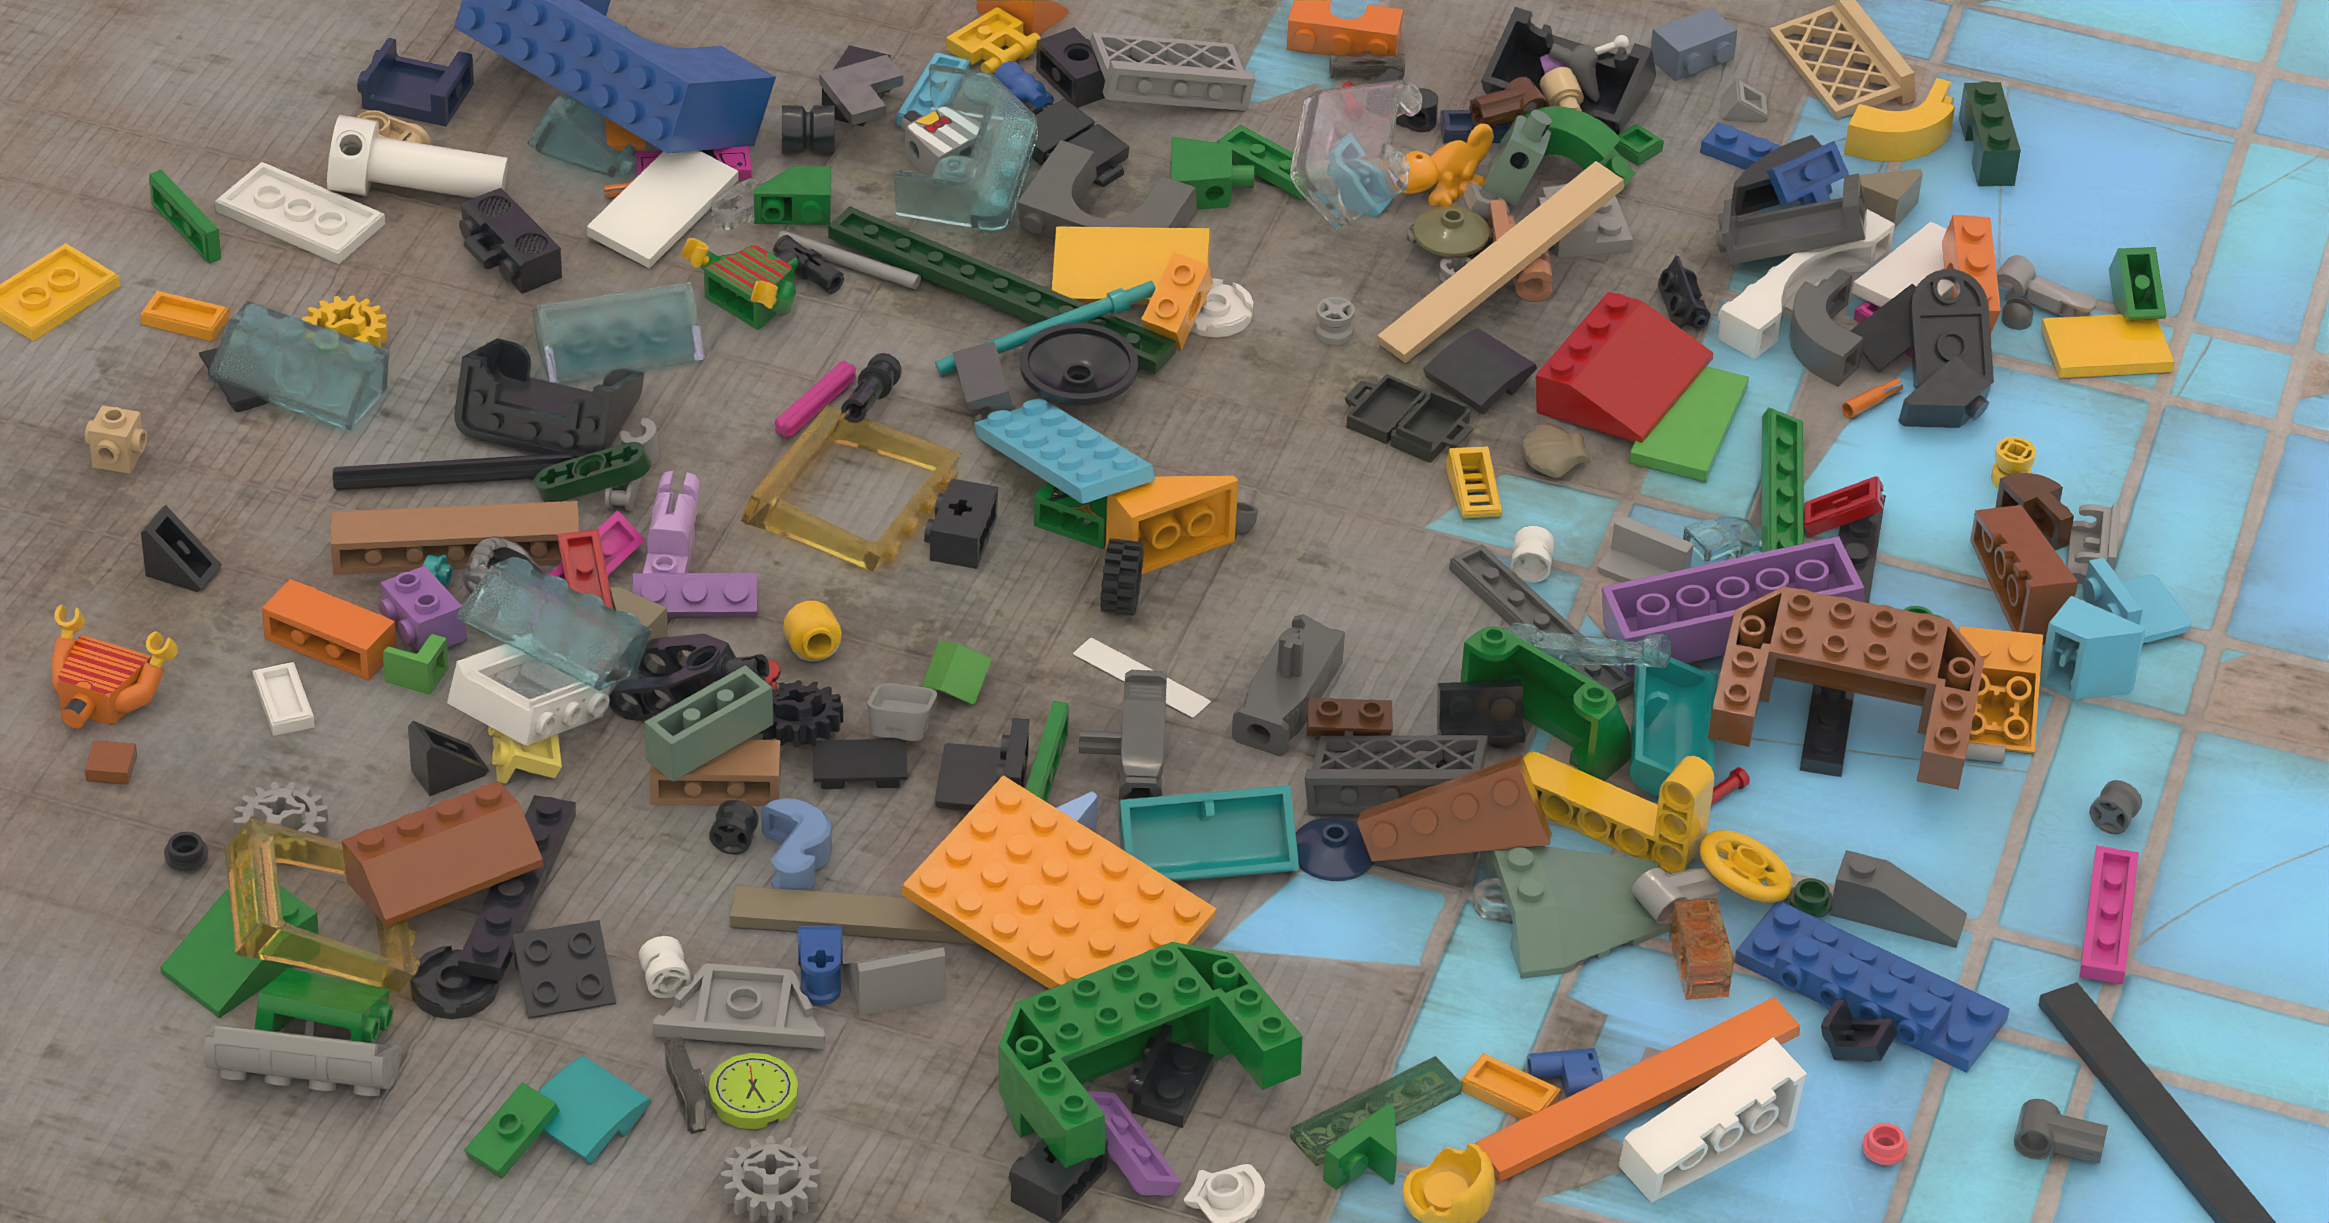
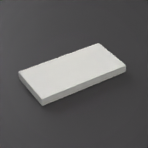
M663 151L587 226V236L650 269L738 181L739 171L701 151L666 153Z
M263 162L215 200L216 212L337 264L344 261L385 225L384 213Z
M1929 222L1855 280L1851 293L1882 307L1912 283L1917 286L1927 275L1944 269L1942 240L1947 229ZM1940 280L1937 286L1940 296L1945 299H1949L1952 296L1954 283L1949 280Z

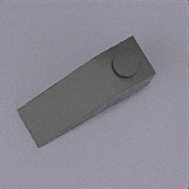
M1846 850L1835 881L1830 915L1957 948L1967 912L1891 862Z

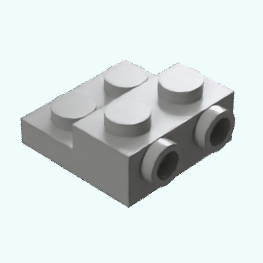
M1567 184L1542 187V196L1537 197L1536 208ZM1616 195L1553 245L1558 258L1632 251L1633 238Z

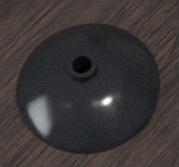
M1067 323L1044 329L1026 342L1020 355V371L1024 381L1031 389L1053 402L1069 406H1091L1110 401L1130 388L1138 373V356L1132 344L1125 337L1111 329L1088 323Z

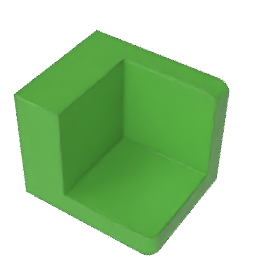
M431 633L418 653L388 646L383 652L385 682L431 695L449 669L447 638Z
M939 641L922 687L933 689L936 692H943L968 704H974L992 658L959 643Z

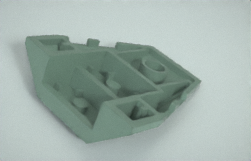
M1546 846L1517 847L1480 852V858L1490 887L1501 886L1513 921L1511 951L1521 979L1564 974L1574 970L1576 963L1594 955L1599 960L1609 956L1612 948L1627 942L1634 946L1679 928V919L1667 925L1657 924L1632 894V887L1636 880L1648 870L1658 868L1659 864L1657 861Z

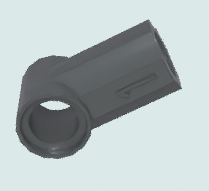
M2032 1099L2025 1102L2021 1107L2014 1136V1147L2020 1154L2031 1159L2046 1158L2054 1152L2100 1163L2108 1126L2061 1115L2058 1107L2052 1102L2044 1099Z

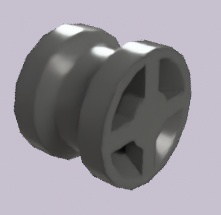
M2119 780L2110 781L2104 786L2100 796L2090 806V817L2094 824L2102 831L2109 834L2123 833L2131 824L2132 818L2140 811L2142 798L2137 789L2129 783Z

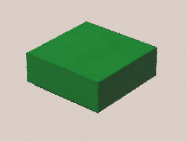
M1635 124L1618 134L1621 140L1614 147L1620 156L1639 166L1663 151L1664 140Z

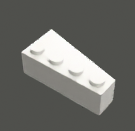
M1773 1037L1641 1127H1637L1628 1133L1623 1141L1619 1167L1652 1203L1793 1131L1807 1073Z

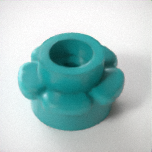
M428 555L423 566L447 588L452 577L453 566L447 564L448 559L446 555L440 557Z

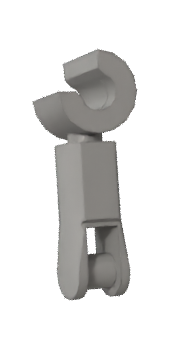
M2013 255L2009 257L1997 271L1998 284L2008 282L2013 285L2005 295L2004 301L2015 297H2023L2026 293L2028 294L2026 299L2028 302L2061 317L2092 316L2090 311H2093L2096 307V299L2091 295L2070 290L2041 276L2036 277L2034 266L2023 256Z
M642 417V436L636 438L632 437L628 431H620L621 445L629 442L641 443L652 466L659 461L661 455L657 428L654 421ZM643 476L634 481L606 488L605 508L612 510L614 506L625 507L626 511H633Z

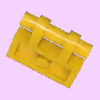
M996 7L946 37V50L962 59L969 60L971 65L984 59L985 62L981 64L980 69L985 76L989 77L1002 64L1016 61L1017 59L1024 60L1034 53V49L1037 48V40H1040L1041 37L1035 32L1025 36L1023 34L1024 22ZM1005 45L1009 47L1005 50L1001 49Z

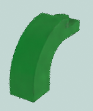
M1550 106L1536 109L1546 113L1552 120L1548 128L1551 135L1544 156L1559 155L1579 164L1584 170L1597 161L1624 180V187L1636 174L1625 159L1614 149L1621 138L1600 120L1582 111L1567 107ZM1531 112L1527 113L1523 117L1528 119Z

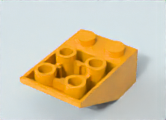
M1960 626L1959 631L1984 659L1969 743L2005 746V751L2034 754L2043 635Z

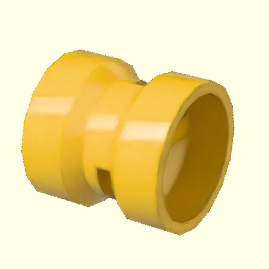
M2008 437L1998 442L1995 451L1996 463L1991 474L1992 483L1997 488H1999L2000 478L2017 473H2032L2031 467L2036 456L2034 445L2026 439L2019 437Z

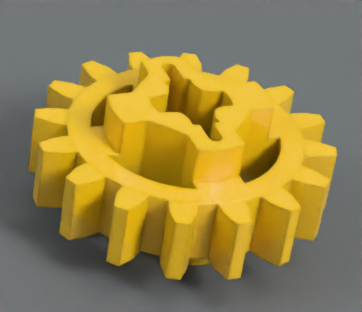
M352 295L347 301H342L339 296H334L333 303L321 300L319 301L320 309L309 307L308 316L302 317V342L307 345L310 354L319 353V360H324L331 356L335 364H338L342 358H347L350 363H355L356 356L360 355L368 359L370 358V350L379 352L382 350L381 342H387L386 314H381V307L379 305L370 307V300L367 298L359 303L355 300V296Z

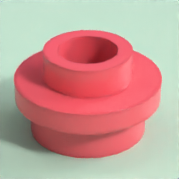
M1890 1123L1876 1124L1863 1138V1153L1868 1159L1877 1164H1897L1907 1154V1140L1903 1131L1896 1125Z

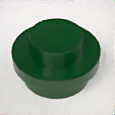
M1807 878L1799 881L1796 887L1792 889L1789 904L1819 918L1830 912L1833 897L1826 883L1818 879Z

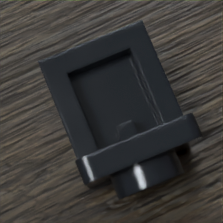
M1837 999L1821 1024L1822 1036L1827 1042L1834 1060L1881 1061L1898 1033L1893 1019L1853 1018L1845 999Z

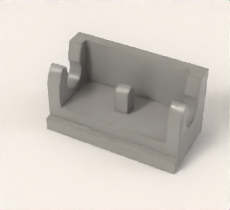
M2086 504L2079 507L2080 515L2093 516L2097 520L2092 523L2073 521L2067 567L2077 579L2078 584H2083L2090 560L2104 557L2114 570L2117 557L2121 505L2113 504L2112 507Z

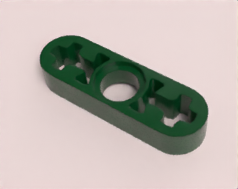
M629 442L548 466L536 475L534 484L544 502H562L637 480L649 471L651 461L641 443ZM598 470L597 472H595V473H593V474H591V475H588L589 473Z

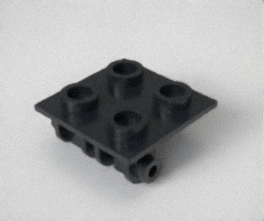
M600 920L512 934L515 949L514 963L516 971L519 970L528 1019L616 1004Z

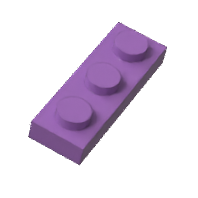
M633 573V593L667 607V618L757 617V573Z
M1087 1091L1105 1114V1138L1108 1139V1156L1120 1167L1128 1178L1132 1189L1144 1196H1174L1182 1182L1117 1094Z

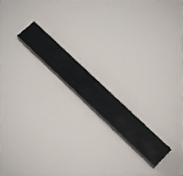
M2078 982L2040 995L2038 1006L2215 1223H2276Z

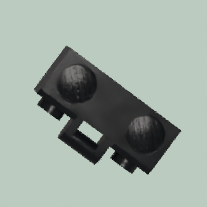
M502 188L465 201L461 205L462 220L459 221V228L465 239L464 247L485 269L499 266L504 280L511 282L522 294L562 278L561 248Z

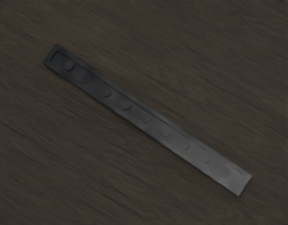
M1884 495V501H1881L1883 505L1885 504L1886 495ZM1883 511L1842 525L1839 529L1838 536L1864 586L1865 603H1869ZM1813 685L1799 771L1837 777L1842 776L1855 693Z

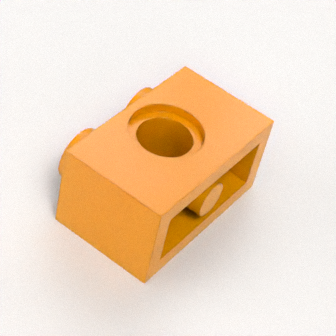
M1173 252L1142 316L1143 327L1176 341V348L1182 350L1213 285L1209 265Z

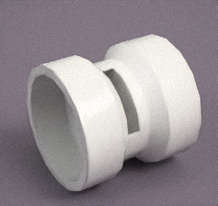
M1538 526L1524 527L1517 532L1514 540L1511 571L1522 581L1537 583L1549 576L1552 564L1551 556L1553 555L1555 542L1553 535L1548 530Z
M669 936L655 937L641 947L639 961L645 972L648 990L652 995L665 999L675 997L684 986L690 984L691 975L688 966L684 962L682 946L677 939Z

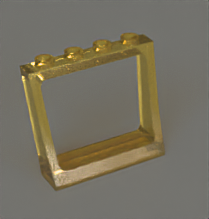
M827 404L751 495L741 521L747 525L795 539L873 572L883 559L891 562L895 558L903 544V541L900 540L902 535L909 539L912 537L922 520L918 516L922 511L926 515L931 513L936 505L939 494L937 491L942 489L946 492L950 479L957 478L959 471L955 470L962 454L864 418L859 423H850L844 418L849 411L842 414L841 408ZM831 443H840L868 450L933 471L879 540L875 542L858 537L783 501V498L826 446Z
M251 817L225 846V857L236 954L242 957L300 966L368 985L387 988L397 993L415 976L420 959L412 954L411 947L415 941L416 932L408 927V919L386 927L376 916L381 955L292 926L283 920L276 862L346 876L341 842Z

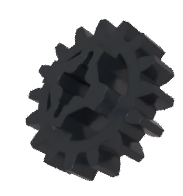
M801 680L787 684L781 682L779 683L778 690L772 689L773 725L760 733H763V740H772L774 738L780 740V746L784 745L787 741L793 742L794 747L804 744H811L813 746L816 745V738L819 737L829 740L831 739V732H839L841 730L840 723L844 722L841 696L839 694H832V688L829 686L818 689V682H812L808 686H802Z

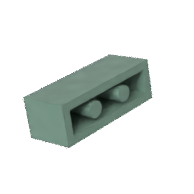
M745 665L644 722L646 760L669 780L674 782L773 725L772 687Z

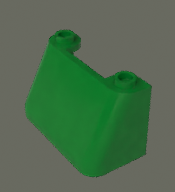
M1497 626L1482 628L1464 642L1460 682L1521 679L1523 684V718L1573 747L1574 749L1570 752L1569 764L1575 767L1578 766V770L1606 781L1630 760L1631 732L1617 700L1610 690Z

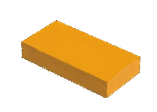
M156 291L140 313L141 325L212 342L230 319L229 308L161 291Z
M1482 1053L1461 1079L1460 1091L1519 1119L1527 1118L1557 1103L1560 1100L1561 1093L1560 1088L1485 1053Z

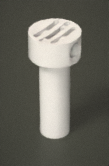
M339 115L337 118L327 171V189L330 191L367 196L371 182L468 198H475L498 188L505 190L508 170L507 157L378 137V121Z

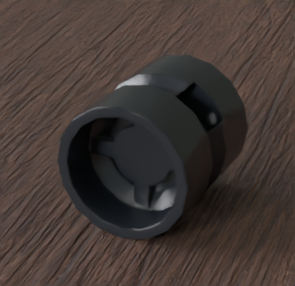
M782 105V154L803 153L806 147H810L814 154H835V105H813L810 112H806L803 106Z

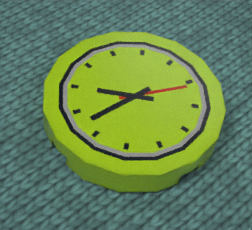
M747 1053L733 1056L719 1064L710 1076L708 1086L710 1105L716 1110V1115L723 1122L737 1128L755 1130L768 1127V1122L778 1119L779 1123L788 1118L797 1105L798 1081L794 1070L783 1060L769 1054Z

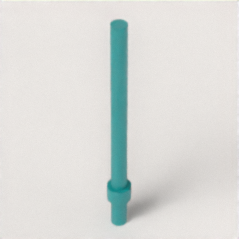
M1151 280L1125 291L1123 288L1108 292L1106 298L985 343L994 341L998 354L1025 345L1031 337L1049 327L1067 323H1084L1110 312L1116 315L1130 310V305L1152 297L1156 287ZM953 355L935 361L936 369L940 376L957 370Z

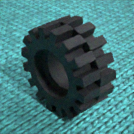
M1109 539L1101 583V612L1135 615L1142 579L1143 542Z

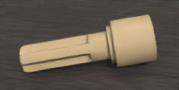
M1559 67L1544 74L1540 80V87L1550 106L1567 107L1582 111L1580 104L1583 102L1584 96L1576 76L1573 75L1570 68Z

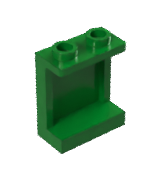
M287 968L259 992L255 1029L279 1032L294 1018H300L350 1029V1041L375 1043L376 1039L384 1031L389 1030L392 1023L394 1009L393 1005L388 1004L390 989Z

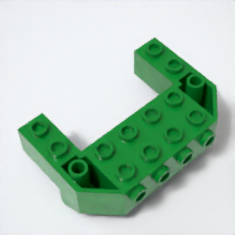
M1170 942L1016 1002L998 1045L999 1093L1019 1137L1022 1138L1036 1132L1047 1143L1048 1149L1055 1158L1066 1168L1088 1158H1095L1105 1154V1114L1081 1084L1143 1060L1144 1050L1149 1038H1156L1163 1024L1173 1026L1172 1043L1182 1045L1190 1041L1197 1050L1213 1054L1214 1061L1233 1054L1262 1090L1301 1075L1303 1036L1233 953Z

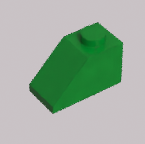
M2156 247L2118 248L2109 267L2114 305L2126 320L2165 319L2167 315Z

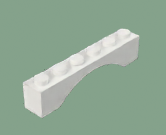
M1867 209L1865 240L1791 253L1789 258L1778 266L1772 267L1759 281L1747 286L1742 294L1722 306L1718 314V321L1720 323L1717 339L1756 359L1778 342L1781 314L1786 304L1796 295L1800 286L1805 281L1813 284L1831 277L1838 269L1848 273L1868 271L1891 253L1895 224Z

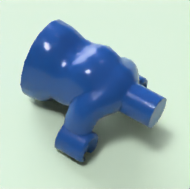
M1014 61L1002 64L994 74L993 90L998 96L1005 98L1004 104L999 109V114L1008 122L1011 121V118L1014 120L1018 118L1019 113L1015 109L1018 103H1030L1036 108L1047 107L1046 104L1052 105L1054 102V96L1046 91L1044 84L1035 80L1031 74L1026 73Z

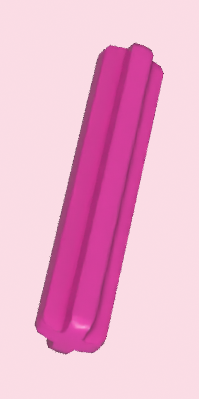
M846 361L839 362L775 419V432L778 435L782 434L785 438H791L856 379V367L853 364L849 365Z

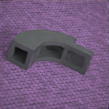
M1838 269L1827 280L1823 279L1818 286L1807 281L1800 286L1794 298L1789 332L1791 348L1801 364L1819 378L1837 387L1859 368L1863 337L1842 328L1832 320L1848 305L1852 274Z

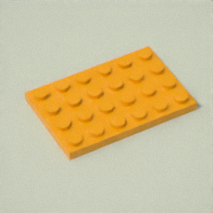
M1004 775L905 881L901 895L1049 989L1170 942L1192 945L1215 919L1217 908Z

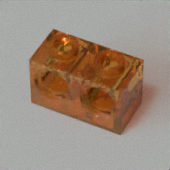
M1717 898L1674 900L1669 940L1685 999L1729 997L1734 958Z

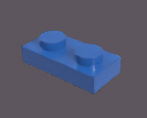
M1718 122L1701 141L1700 153L1747 170L1757 160L1781 147V145Z

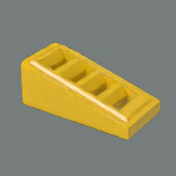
M1488 446L1449 448L1445 465L1462 519L1501 517L1502 508ZM1463 471H1478V473L1463 474ZM1481 481L1482 484H1465V482ZM1467 492H1485V495L1468 496ZM1488 502V505L1470 506V503Z

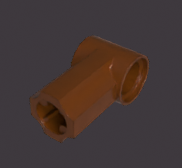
M1519 77L1511 81L1503 91L1470 100L1469 111L1475 127L1479 124H1488L1490 127L1512 122L1517 116H1524L1533 110L1550 107V105L1529 78Z

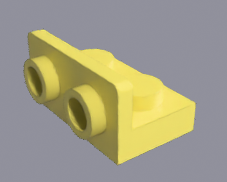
M489 726L488 732L493 737L494 746L491 760L492 764L496 765L497 781L507 784L516 768L532 774L556 778L562 768L558 734L525 746Z

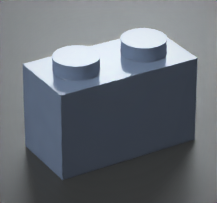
M1712 7L1654 28L1651 40L1654 63L1674 81H1678L1734 59L1738 30Z

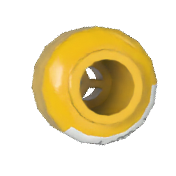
M816 600L798 603L789 610L784 618L783 631L792 651L800 659L808 662H818L827 659L836 652L841 644L842 631L833 611L824 603Z

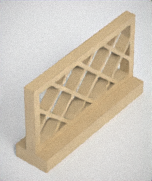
M1835 0V5L1770 28L1772 40L1835 120L1854 114L1859 104L1873 107L1897 98L1904 105L1916 100L1914 71L1856 0ZM1831 19L1836 23L1834 29L1818 27V24ZM1793 33L1804 35L1801 41L1785 38V36ZM1812 37L1829 39L1826 46L1809 43ZM1836 41L1852 43L1851 50L1836 48L1834 45ZM1804 53L1819 55L1820 58L1818 62L1803 60L1802 56ZM1828 57L1845 60L1843 66L1825 64ZM1853 61L1869 65L1867 71L1850 67ZM1820 74L1837 76L1834 83L1818 80ZM1845 78L1862 81L1859 87L1842 85ZM1870 82L1886 86V88L1878 91L1867 89ZM1836 95L1854 97L1853 100L1840 105L1834 100Z

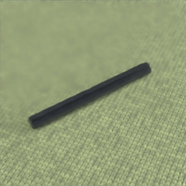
M570 453L342 466L333 468L332 477L333 486L336 490L533 479L544 468L574 459V457Z

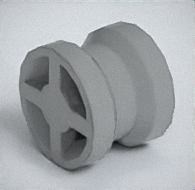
M1328 297L1321 300L1316 306V317L1318 320L1315 324V336L1321 342L1329 345L1347 343L1353 336L1354 305L1341 297Z

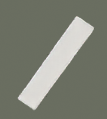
M1089 638L1073 652V655L1124 682L1125 673L1131 669L1152 670L1093 638ZM1167 678V705L1194 718L1211 703L1209 699Z

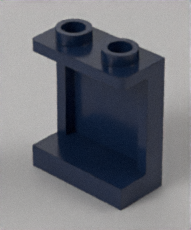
M388 38L381 49L375 51L372 62L366 71H362L359 75L357 90L362 96V109L376 110L389 115L446 127L474 85L473 57L470 53L458 51L448 67L405 58L397 54L396 39Z

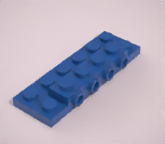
M1782 901L1775 903L1737 948L1734 963L1828 1008H1831L1837 999H1845L1853 1018L1893 1019L1898 1032L1894 1039L1966 1073L2008 1019L2010 1008Z

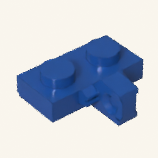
M1834 141L1767 171L1781 206L1797 199L1801 205L1831 200L1829 194L1833 193L1831 184L1849 175Z

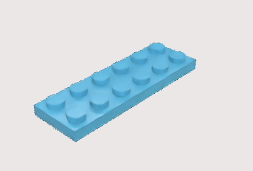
M1044 399L1029 400L1023 404V407L1012 411L1000 410L992 412L988 415L987 419L974 423L977 438L1082 504L1155 480L1152 464Z

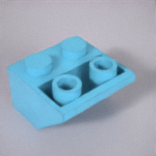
M2070 596L2049 622L2041 663L2040 685L2073 700L2131 693L2134 689L2146 627Z

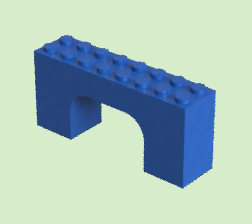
M462 0L454 28L666 153L755 145L776 77L723 46L676 48L645 39L606 17L611 0Z

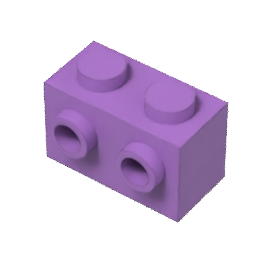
M425 566L400 573L396 577L380 582L382 600L378 603L380 614L395 621V628L406 645L411 644L419 652L431 633L446 637L447 647L467 640L463 606Z

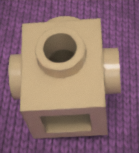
M101 406L95 419L88 422L85 430V442L90 445L92 467L131 474L147 442V431L142 429L140 412L118 407Z

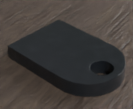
M1942 269L1927 275L1914 288L1909 300L1914 388L1922 385L1955 355L1993 384L1989 306L1982 286L1971 275L1956 269ZM1940 280H1949L1955 284L1957 294L1954 299H1945L1940 296L1937 289Z

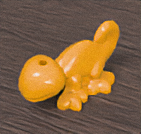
M1479 124L1471 131L1467 143L1461 140L1446 143L1431 156L1422 151L1406 153L1402 156L1395 169L1393 177L1395 187L1406 194L1420 193L1431 188L1433 191L1428 197L1430 206H1452V202L1458 201L1459 196H1464L1463 194L1470 182L1483 187L1485 177L1476 175L1475 170L1490 150L1494 139L1492 128L1488 124Z

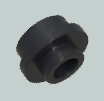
M187 831L177 833L169 839L164 849L165 862L170 868L177 871L198 869L208 859V847L196 833Z

